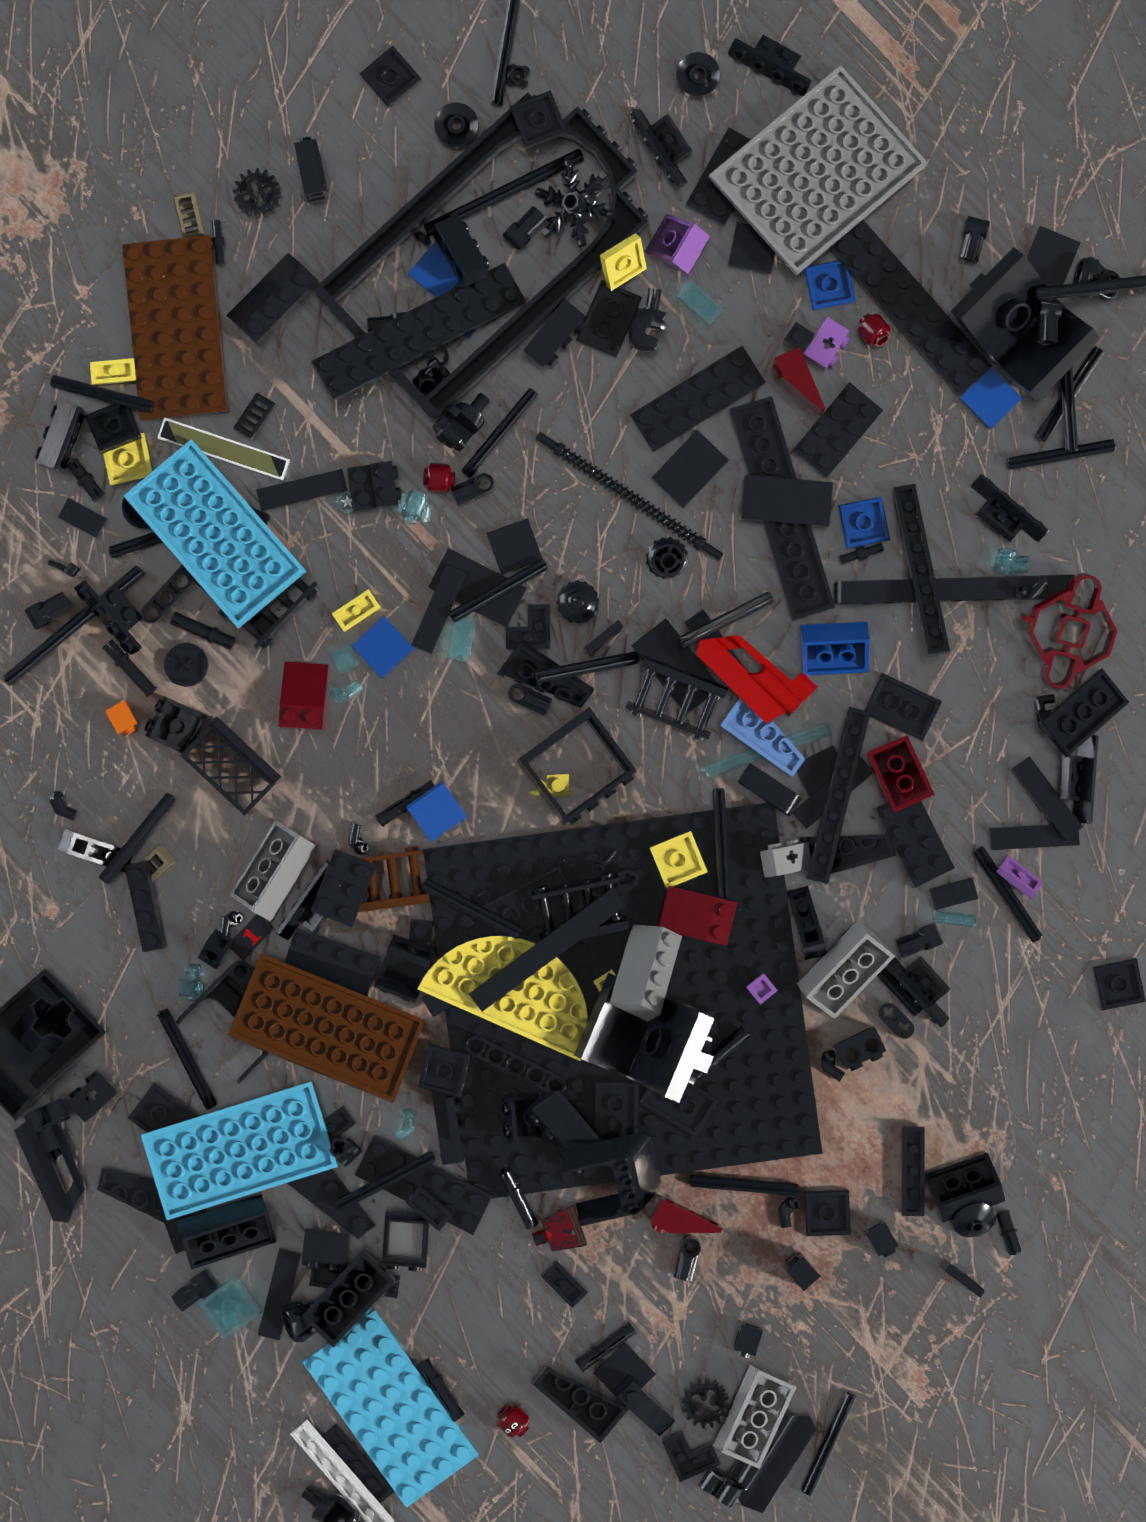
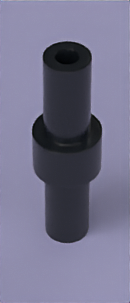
M212 220L213 238H211V243L215 252L216 265L225 264L223 253L225 241L221 233L220 220Z
M882 543L866 548L861 546L855 548L856 551L840 555L839 558L841 564L857 559L861 561L867 559L870 555L883 552L884 548Z

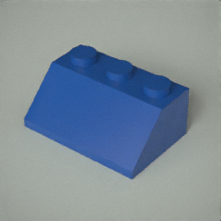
M867 622L801 625L802 672L806 675L869 672L870 638Z

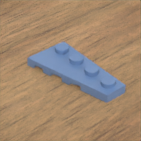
M740 697L720 724L725 730L791 777L794 776L805 760L773 721L766 724Z

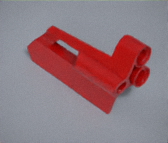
M740 635L699 641L696 655L766 724L783 713L789 717L818 687L803 672L792 681ZM744 648L762 666V670L757 673L748 672L727 650Z

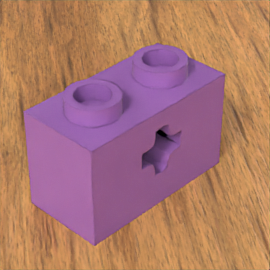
M827 317L805 351L804 358L824 371L828 366L832 368L838 359V356L835 354L839 347L844 349L850 339L847 336L850 330ZM830 340L832 342L831 347L827 350L824 349L825 344L823 342L827 343Z

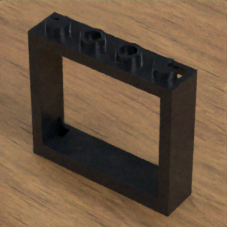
M590 707L516 761L563 825L568 822L571 825L582 818L581 812L585 809L588 812L599 805L598 800L604 796L608 799L617 792L615 787L622 783L625 786L635 779L632 775L637 771ZM587 721L624 773L566 815L528 763Z

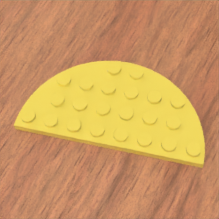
M488 936L467 941L456 946L438 959L428 970L417 988L422 992L581 1061L580 1058L574 1056V1053L588 1022L586 1003L576 979L557 957L483 1012L469 995L472 990L534 946L535 943L509 936Z

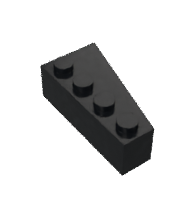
M546 1366L531 1382L534 1387L599 1443L604 1440L629 1410V1408Z

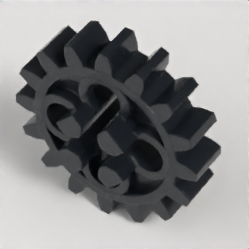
M256 168L255 173L248 169L247 176L240 174L241 182H234L238 189H233V194L238 195L234 198L235 203L241 202L238 208L240 210L246 208V215H249L252 211L255 217H258L259 212L267 216V209L272 212L274 211L273 203L279 205V201L276 199V197L281 196V192L276 190L280 187L279 182L273 183L276 178L274 175L268 177L267 170L261 174L259 168ZM252 179L257 180L256 186L260 191L261 199L265 201L263 206L257 205L258 200L254 194V189L249 184ZM265 186L271 187L269 192L263 191ZM245 193L250 194L248 200L243 199Z
M699 1379L697 1382L698 1386L695 1387L693 1384H690L691 1391H684L687 1399L684 1398L681 1402L687 1406L683 1407L682 1411L689 1412L686 1419L690 1420L693 1418L694 1426L700 1422L702 1429L705 1428L707 1423L713 1428L714 1421H717L719 1424L722 1423L720 1416L727 1417L724 1409L730 1408V1405L725 1403L729 1396L722 1395L725 1388L718 1389L717 1381L710 1385L709 1379L706 1380L705 1384H702ZM713 1390L715 1395L710 1397L709 1403L711 1406H718L719 1411L714 1413L709 1406H706L704 1408V1415L698 1417L696 1412L702 1409V1404L700 1401H692V1396L699 1395L702 1401H706L707 1392Z

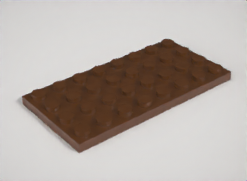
M204 235L122 244L137 397L155 402L152 413L139 410L140 420L228 412L211 236Z
M261 953L227 1036L393 1103L425 1020Z

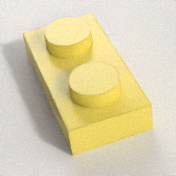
M134 358L90 362L92 385L136 381Z
M368 589L333 612L332 615L345 633L381 609V607Z

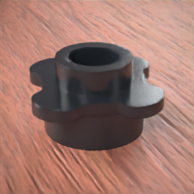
M515 64L509 65V77L506 79L507 84L510 86L516 84L520 85V87H526L528 85L527 74L530 72L529 67Z

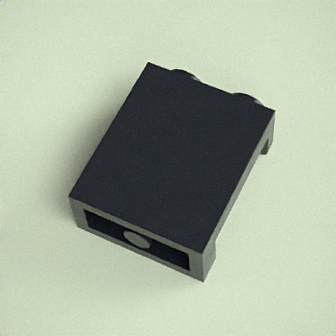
M394 934L374 987L384 993H390L405 1001L415 1003L420 993V990L417 988L428 972L435 950Z

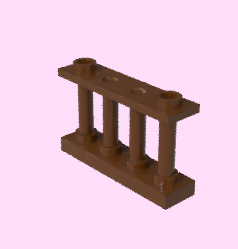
M418 846L406 847L405 852L360 858L370 863L386 860L391 895H389L387 900H380V896L377 895L374 873L368 887L369 898H367V902L362 903L359 912L430 903V895L424 894V891L421 889L417 855L424 854L423 850H418ZM408 856L413 891L411 896L402 897V893L399 892L395 858Z

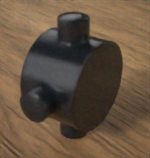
M421 231L414 233L416 241L425 246L426 244L430 245L431 240L429 236Z

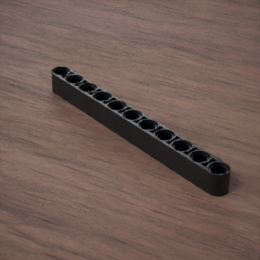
M1075 575L936 578L935 581L940 602L1021 600L1016 596V587L1018 585L1033 586L1039 578L1046 581L1048 585L1036 599H1047L1063 589H1068ZM911 579L834 582L835 605L916 603Z

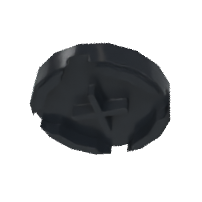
M181 643L174 646L167 653L164 667L165 673L172 682L179 686L190 687L202 682L207 675L209 663L205 652L197 645Z

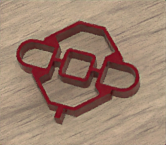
M1080 573L1071 580L1068 589H1063L1033 606L1031 615L1021 613L1019 617L1021 620L1028 622L1026 632L1040 660L1044 663L1042 669L1044 681L1057 689L1070 685L1075 672L1080 673L1110 656L1118 632L1103 601L1099 599L1102 591L1101 583L1090 574ZM1084 579H1091L1094 584L1088 608L1072 604L1077 586ZM1061 600L1064 606L1074 609L1073 615L1062 613L1059 616L1053 634V639L1063 644L1062 649L1058 650L1048 647L1042 650L1034 634L1039 613L1044 608ZM1101 611L1110 629L1104 649L1083 662L1080 656L1069 653L1071 647L1078 649L1084 647L1090 629V622L1080 618L1081 614L1086 612L1095 615ZM1067 619L1083 623L1076 643L1061 639ZM1055 654L1072 658L1066 677L1058 683H1053L1049 677Z

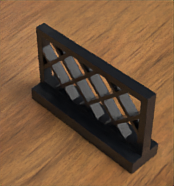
M217 716L180 755L244 816L282 779L266 761ZM210 731L218 736V745L205 746V736ZM220 739H221L226 745H221V744H220ZM202 740V746H196ZM218 748V761H205V749ZM221 748H231L234 751V760L221 761ZM193 749H202L203 761H192L187 755ZM234 763L235 776H221V764ZM237 763H247L250 766V775L237 776ZM196 764H203V770ZM205 764H219V776L209 777L205 772ZM250 778L251 791H238L237 779ZM253 778H263L268 783V786L263 791H253ZM215 779H219V785L214 781ZM221 779H235V791L225 792L222 789ZM238 794H251V803L246 809H243L238 804ZM253 794H259V795L253 800Z

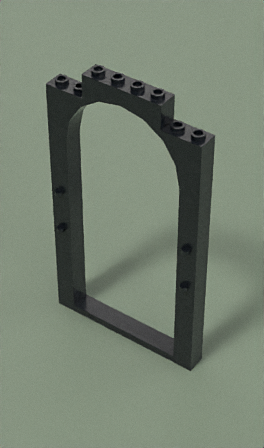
M527 92V93H526L520 100H518L516 103L522 102V101L527 100V99H529V98H532V97H534V96H536V95L534 94L533 96H531V95ZM577 106L563 119L567 133L559 137L572 139L593 153L603 170L608 173L612 199L609 210L615 211V217L613 220L607 218V222L599 234L581 254L426 397L399 368L389 372L434 422L446 412L448 404H455L546 320L564 299L567 300L602 268L601 254L635 233L638 235L648 225V215L640 207L637 209L631 203L633 199L626 191L623 193L620 191L637 176V164L630 157L626 159L622 155V148L615 141L611 143L606 137L608 135L607 132L600 125L597 127L591 121L593 119L592 116L585 109L581 111ZM510 109L313 289L315 294L356 338L365 334V332L337 302L502 150L522 139Z

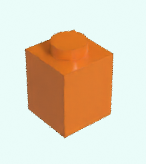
M123 700L105 711L117 734L121 735L124 733L127 736L137 730L136 726L139 725V722L127 701Z

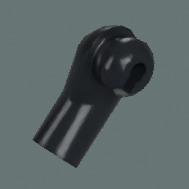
M55 791L50 796V804L55 814L74 821L77 810L66 807L63 801L64 794L60 791Z
M351 823L348 844L355 853L359 855L367 854L369 845L360 837L362 825Z

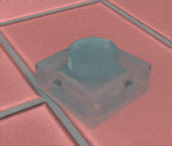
M350 644L330 654L341 674L361 664Z

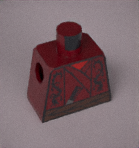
M574 1203L542 1220L544 1230L532 1233L536 1246L549 1242L551 1251L587 1246Z

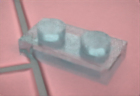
M692 279L677 295L680 301L709 326L725 309Z
M464 617L454 622L447 654L448 659L469 663L477 624L476 618Z

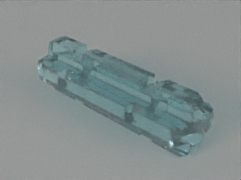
M933 912L932 920L934 923L945 922V924L960 926L965 924L969 927H975L976 925L975 915L967 914V916H964V914Z

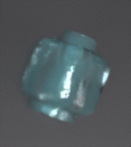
M409 490V493L402 495L398 514L403 517L404 522L415 524L416 521L419 522L425 519L429 506L426 495L416 490Z

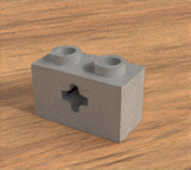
M799 839L786 841V846L781 847V843L768 845V850L760 851L764 877L780 876L809 869L811 855L808 842L799 843Z

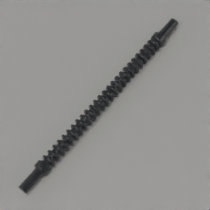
M541 431L537 435L536 439L554 451L553 454L558 457L562 456V460L567 459V463H573V467L578 466L579 471L581 469L584 471L583 474L588 473L589 478L594 477V481L599 480L600 485L602 483L605 485L604 488L609 487L610 492L615 491V495L620 494L621 499L623 497L626 499L625 502L630 501L631 506L634 504L636 509L641 508L642 513L645 511L647 513L646 516L651 515L652 520L656 518L657 523L662 522L663 527L666 525L668 527L667 530L672 529L673 534L677 532L678 537L683 536V540L687 539L689 541L688 544L693 543V547L697 550L702 549L718 561L724 553L707 543L706 538L701 535L698 537L697 532H691L692 529L687 530L686 525L681 526V522L677 523L676 518L671 519V515L666 516V512H660V508L656 509L655 504L650 505V501L645 502V498H639V494L635 495L634 490L629 491V487L624 488L623 483L618 484V480L614 481L613 476L608 477V473L603 474L602 469L597 470V466L593 467L592 462L587 463V459L582 460L581 455L576 456V452L572 453L570 448L566 449V445L562 442L557 443Z

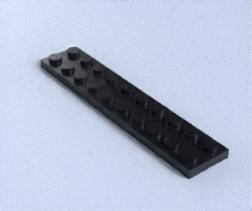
M864 220L859 222L829 248L958 396L992 367Z
M502 263L489 270L487 278L466 287L459 285L312 360L311 364L333 402L524 304L526 300L506 264Z
M770 396L730 408L748 474L797 479L773 397ZM763 521L792 621L835 608L811 525Z

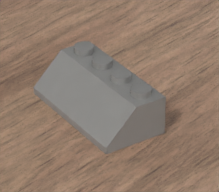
M275 820L229 895L252 912L271 921L317 845Z
M857 921L797 985L807 999L835 1019L895 957V954L870 929Z
M632 925L609 1004L647 1022L660 1015L682 936L664 927Z
M749 1365L713 1447L726 1455L760 1469L796 1386L764 1370Z

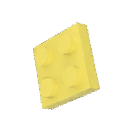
M636 233L600 255L606 287L611 291L647 269L641 238Z
M140 433L141 439L103 454L110 486L142 480L153 471L144 433Z
M691 831L650 847L666 889L668 886L673 887L708 872Z

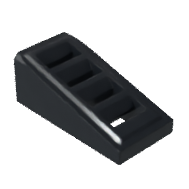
M256 392L233 429L253 441L276 403ZM260 401L267 405V409L265 410L258 406L256 402ZM255 408L263 413V415L260 417L251 410ZM248 415L258 420L257 424L248 420ZM243 423L251 426L253 430L249 431L242 426Z

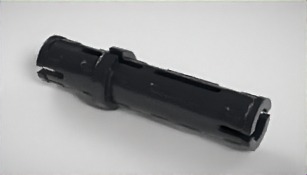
M176 611L171 618V625L202 637L210 644H218L230 651L235 644L236 637L219 631V628L215 626L212 628Z
M111 639L108 644L114 650H111L107 644L102 649L115 661L114 665L120 667L146 697L150 696L151 692L146 686L152 692L157 687L131 661L130 655L124 653L114 640Z
M429 780L416 790L412 789L409 791L410 794L376 814L375 817L380 825L384 827L407 812L406 806L435 786L432 780Z
M742 1026L710 1053L713 1059L707 1073L714 1067L717 1068L724 1058L751 1037ZM701 1073L697 1078L700 1080L706 1073Z
M510 1166L506 1167L507 1172L502 1168L498 1174L506 1187L505 1192L511 1197L525 1228L531 1229L529 1224L532 1225V1228L536 1227L539 1222L522 1191V1184L517 1181Z
M628 1322L597 1346L593 1345L590 1347L591 1350L575 1360L576 1364L582 1372H585L586 1369L596 1362L603 1361V1357L636 1335L637 1332Z
M427 1358L420 1362L417 1368L423 1374L427 1381V1386L431 1387L453 1422L463 1417L465 1412L442 1380L443 1376L435 1370L430 1359Z

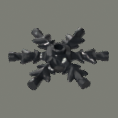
M572 160L564 161L566 174L562 173L561 176L567 182L563 185L569 188L568 193L562 195L560 189L556 193L552 186H549V191L537 188L535 191V196L546 199L543 204L554 202L553 207L559 203L563 206L561 212H554L556 216L546 219L550 224L543 228L541 232L546 237L554 229L556 233H559L561 224L565 225L566 217L571 216L574 219L570 227L574 226L571 238L577 236V246L584 247L586 246L584 233L589 234L588 229L583 225L587 222L581 219V215L584 212H588L590 218L594 214L599 222L602 220L601 216L611 220L615 217V211L605 209L607 203L596 205L597 201L591 204L587 201L589 195H596L594 191L604 188L600 183L606 180L609 175L605 170H602L596 178L594 174H591L589 183L584 182V190L579 191L576 188L580 180L576 181L579 170L576 169L573 172Z

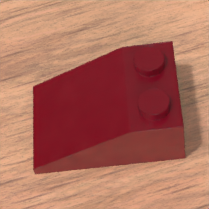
M800 347L775 357L771 367L775 380L779 379L786 389L818 416L823 414L825 406Z
M284 662L278 727L324 731L329 664Z
M908 735L867 752V759L893 813L935 795Z
M668 886L658 927H664L680 935L727 946L737 902Z
M662 1195L649 1219L653 1227L652 1229L661 1234H665L666 1231L669 1233H721L722 1231L721 1224Z

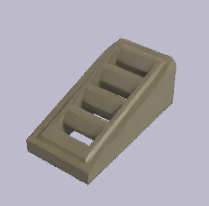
M194 190L172 195L182 238L204 235ZM190 198L192 200V203L179 205L178 202ZM194 208L193 212L181 214L183 209ZM196 216L194 221L183 222L184 218ZM198 225V229L185 231V227Z
M159 845L141 862L148 861L153 882L176 860L163 845ZM150 860H153L155 862V864L159 867L158 870L154 867Z

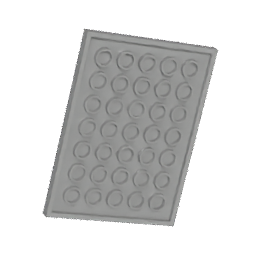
M840 65L709 175V179L797 276L925 168L928 162Z

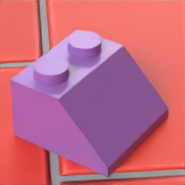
M666 214L647 246L645 253L675 270L689 274L710 236L696 224Z

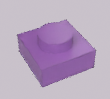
M764 973L746 987L760 1005L778 991Z

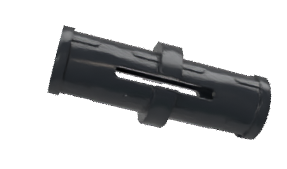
M78 458L66 466L78 480L77 484L79 487L85 489L93 502L98 500L97 497L100 498L104 495V492L93 480V475L86 471Z

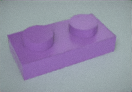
M1009 855L1003 860L996 871L1030 899L1036 895L1043 883L1042 880Z

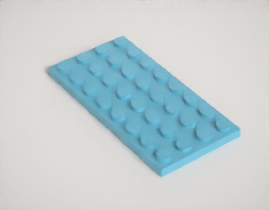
M192 439L124 495L129 504L238 629L306 572Z
M312 1081L141 1134L167 1220L338 1167L336 1158L329 1152L331 1142Z
M376 1310L366 1315L337 1347H332L328 1343L302 1362L406 1508L479 1455L456 1421L453 1422L432 1388L427 1386L426 1379Z

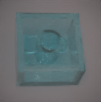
M235 1275L198 1303L224 1340L263 1311L238 1275Z

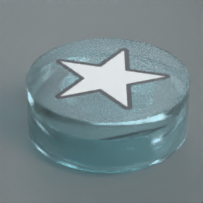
M344 491L337 497V506L343 513H353L350 491Z

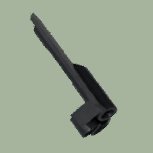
M60 1098L24 1114L25 1122L16 1128L14 1132L53 1221L68 1223L85 1188L60 1124L70 1119ZM61 1154L73 1179L68 1192L55 1166L56 1160Z
M783 1416L777 1431L782 1432L762 1462L760 1469L738 1460L726 1475L710 1466L698 1486L712 1496H715L718 1501L731 1509L734 1508L735 1504L764 1514L816 1431L811 1417Z

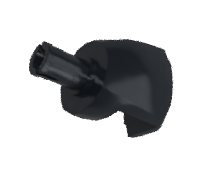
M648 288L646 307L636 308L630 320L629 344L639 352H655L660 347L659 339L645 333L647 328L665 332L668 327L664 322L668 313L659 310L662 293L660 289H656L655 298H653L654 288Z
M479 393L470 405L464 402L448 404L446 406V413L432 426L436 433V438L442 444L460 452L473 434H476L484 425L485 421L481 412L489 404V398Z
M310 1485L306 1488L308 1493L304 1491L301 1495L302 1498L315 1507L312 1519L318 1522H338L339 1520L361 1522V1513L346 1497L338 1493L331 1492L324 1498Z

